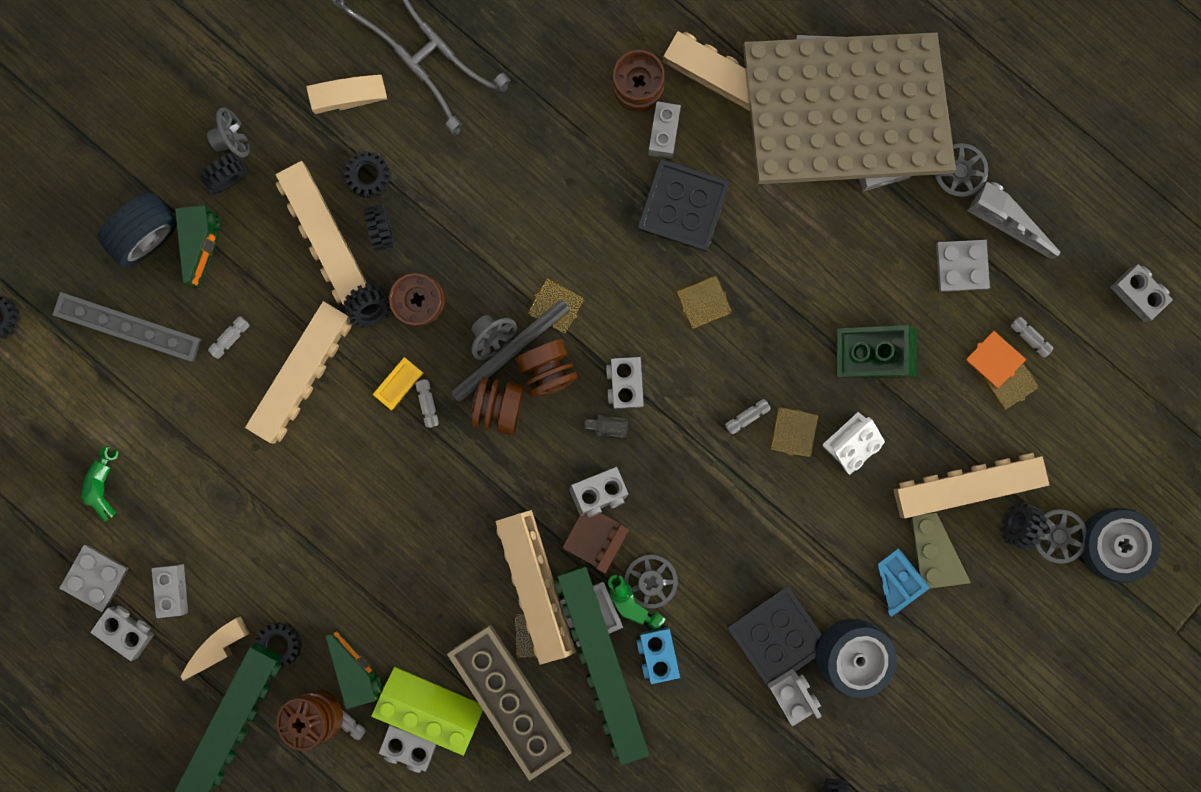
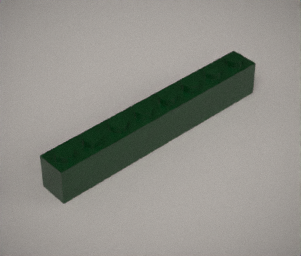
M583 564L557 573L559 580L554 581L558 595L564 594L566 604L562 605L567 619L572 618L574 627L570 628L574 642H580L582 651H579L578 654L582 666L588 665L590 674L586 675L590 689H596L598 697L594 698L598 713H604L606 721H603L602 725L606 736L611 735L614 744L610 745L614 760L619 758L622 766L650 756L586 565Z
M257 642L249 648L175 792H212L214 787H219L225 777V774L222 773L225 765L230 766L237 752L233 751L236 744H241L248 733L245 730L248 721L252 723L259 712V709L256 708L259 700L263 701L270 691L271 687L267 685L271 677L275 679L281 670L282 665L279 664L282 658L281 655Z

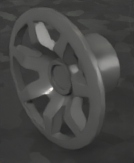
M219 108L216 112L217 127L207 132L210 145L218 153L230 149L241 158L248 156L250 152L249 143L247 142L246 145L242 143L248 141L247 137L236 132L240 125H242L240 120L229 109ZM232 118L235 120L233 125H231Z
M959 143L953 145V149L959 148L958 158L955 160L956 171L954 174H936L935 177L939 186L945 192L953 196L965 197L976 193L983 187L988 177V163L983 153L976 147ZM964 149L973 151L976 156L968 161L964 160ZM979 158L983 164V172L972 170L971 167ZM941 177H945L946 181L951 184L950 188L944 184ZM982 177L979 185L973 189L970 178ZM964 184L969 190L967 192L955 191V188Z
M489 315L479 318L471 329L472 333L476 336L471 349L474 358L478 360L490 359L510 343L517 331L515 321L510 318H501L494 321ZM512 329L511 334H504V333L509 332V331ZM502 340L506 341V343L500 347L498 341ZM490 346H493L495 352L489 354ZM482 350L481 355L477 354V351Z
M1058 509L1047 512L1044 517H1047V522H1045L1047 529L1043 530L1045 536L1044 538L1040 536L1039 539H1042L1049 547L1045 553L1040 544L1035 543L1037 551L1043 558L1053 563L1063 564L1074 561L1085 550L1087 529L1084 522L1079 516L1068 510ZM1055 514H1062L1058 524L1051 522L1048 518ZM1067 515L1074 518L1078 525L1067 528ZM1079 529L1082 530L1083 534L1082 543L1071 538V534ZM1068 544L1080 547L1074 555L1069 557L1066 547ZM1057 548L1060 549L1064 559H1055L1050 555Z
M658 555L641 556L634 560L626 571L624 582L629 584L630 573L639 579V584L632 587V591L641 590L645 594L644 602L635 598V602L644 608L661 607L667 604L676 593L678 585L676 571L672 564ZM649 559L661 561L663 564L657 570H652ZM645 560L646 571L640 573L632 570L637 563ZM666 566L672 572L673 580L662 578L661 574ZM673 584L671 593L668 597H665L661 591L663 585ZM656 594L663 600L656 604H648L650 596Z

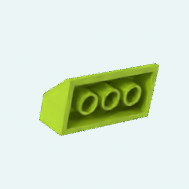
M394 667L371 717L464 756L483 709L475 700Z

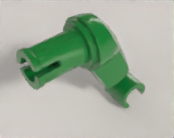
M104 446L99 450L101 459L100 461L94 460L85 476L81 491V499L84 505L91 506L103 522L109 520L105 511L111 518L116 513L103 497L104 481L110 470V467L106 464L108 460H115L118 457L117 449L113 450L109 457L107 456V450L110 446Z
M617 575L610 577L608 580L610 598L622 617L639 625H643L646 622L653 630L659 629L665 622L664 617L655 612L650 618L647 616L649 610L635 602L632 588L628 583L624 582L622 576L619 575V579Z

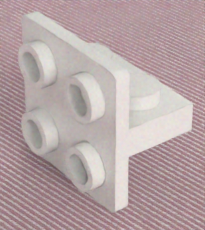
M857 412L823 444V447L841 463L844 470L850 475L855 470H858L872 454L878 452L885 441L873 420L869 417L865 418Z

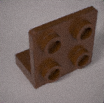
M602 513L589 518L587 514L579 516L563 545V549L606 573L629 528Z

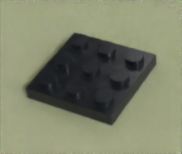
M660 159L638 230L707 252L730 181Z
M788 585L727 626V629L766 685L791 669L796 672L816 658V650L823 636Z

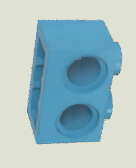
M669 627L640 633L641 639L636 641L639 655L644 654L646 663L642 664L644 678H650L651 684L680 678ZM653 637H658L662 641L661 647L657 650H652L648 647V641ZM664 662L667 665V670L663 674L655 673L653 671L655 663Z

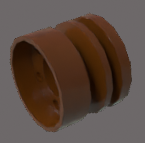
M632 50L625 53L616 62L613 69L614 94L618 102L630 111L645 112L654 108L656 102L661 101L664 94V67L653 53L645 50ZM640 82H643V86L635 88V83L640 84Z
M418 273L406 274L399 278L392 286L389 295L390 308L395 317L403 323L414 326L428 325L437 320L443 313L446 303L445 292L440 283L430 276ZM416 294L425 297L421 307L419 304H414V300L417 299Z
M562 339L539 346L515 358L521 374L533 372L534 377L525 382L526 386L538 384L537 388L529 391L531 398L547 396L558 392L578 379L576 372L568 375L564 373L574 367L572 363L560 364V360L568 355Z
M482 377L480 385L475 391L472 403V427L479 428L482 418H485L484 429L489 430L492 421L495 420L497 421L498 433L514 436L523 399L524 385L508 382L504 392H499V380H494L490 390L488 389L489 378Z
M317 689L285 703L277 715L276 726L279 736L287 746L294 750L306 751L330 740L338 734L343 723V712L335 696L327 691Z

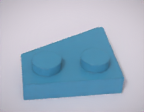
M899 548L878 563L884 594L888 603V612L891 617L930 588Z

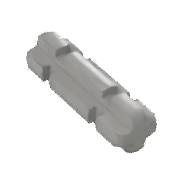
M238 317L233 322L234 325L229 326L217 339L218 342L213 343L209 347L208 351L212 356L219 359L225 353L224 350H228L241 336L240 333H244L250 325L244 318Z
M1022 317L1016 318L1012 322L1011 328L1016 332H1020V336L1032 348H1037V352L1042 357L1048 356L1053 351V346L1048 342H1044V338L1033 327L1027 326V322Z
M426 379L417 381L415 385L417 392L420 393L418 397L422 414L425 415V426L427 428L435 427L439 422L437 415L434 413L436 409L432 393L429 392L431 389L429 381Z
M762 399L755 404V407L751 406L736 416L735 420L732 419L725 424L727 430L731 434H735L741 430L740 427L747 426L759 418L760 414L764 415L770 411L771 408L768 402Z
M342 710L343 723L341 728L346 732L349 731L351 733L350 736L355 740H360L365 734L366 729L360 724L357 725L356 721Z

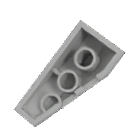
M986 182L977 192L967 211L1050 259L1058 257L1060 251L1012 197L1003 191L1004 188L995 182Z

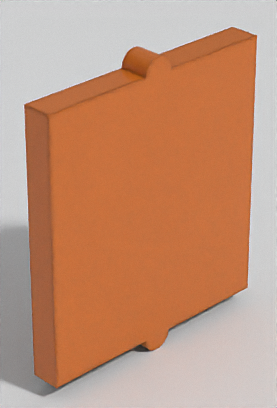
M995 331L983 343H978V348L966 359L972 367L997 389L1009 377H1014L1015 371L1026 361L1019 352Z

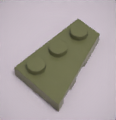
M927 513L911 517L918 573L930 588L971 583L938 514Z

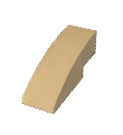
M382 75L352 77L306 86L311 108L315 114L340 109L341 111L387 99Z
M241 616L221 627L201 645L181 675L183 681L232 655L228 645L250 634Z

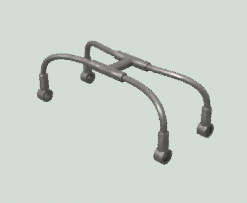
M330 0L333 5H336V7L388 42L394 48V52L422 82L426 83L437 98L448 119L444 126L451 134H458L462 123L456 116L452 115L441 93L429 79V75L419 65L433 50L437 48L447 60H451L459 69L482 85L498 92H505L508 89L510 79L505 73L499 74L492 83L477 75L454 56L455 53L427 22H423L409 0H402V2L419 25V29L430 40L413 56L376 25L347 7L344 0Z

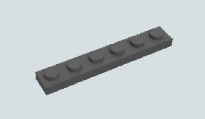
M62 292L59 294L52 314L53 316L191 362L195 361L202 341L200 338Z

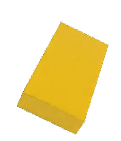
M404 357L373 395L390 410H393L424 373Z

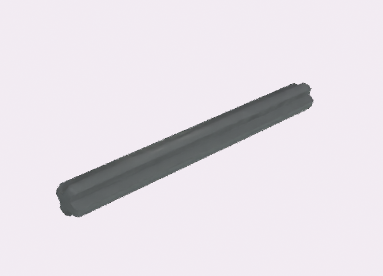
M559 300L452 391L453 397L458 402L465 399L478 388L482 377H491L569 311V306L563 300Z

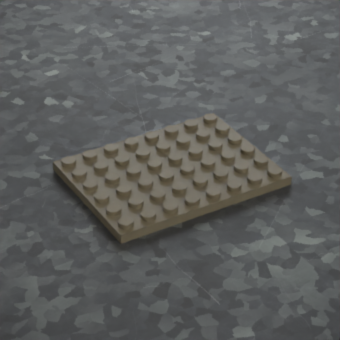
M938 33L744 42L743 51L758 184L954 174L956 171Z

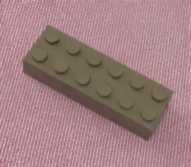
M491 624L447 653L529 781L572 753L570 744Z

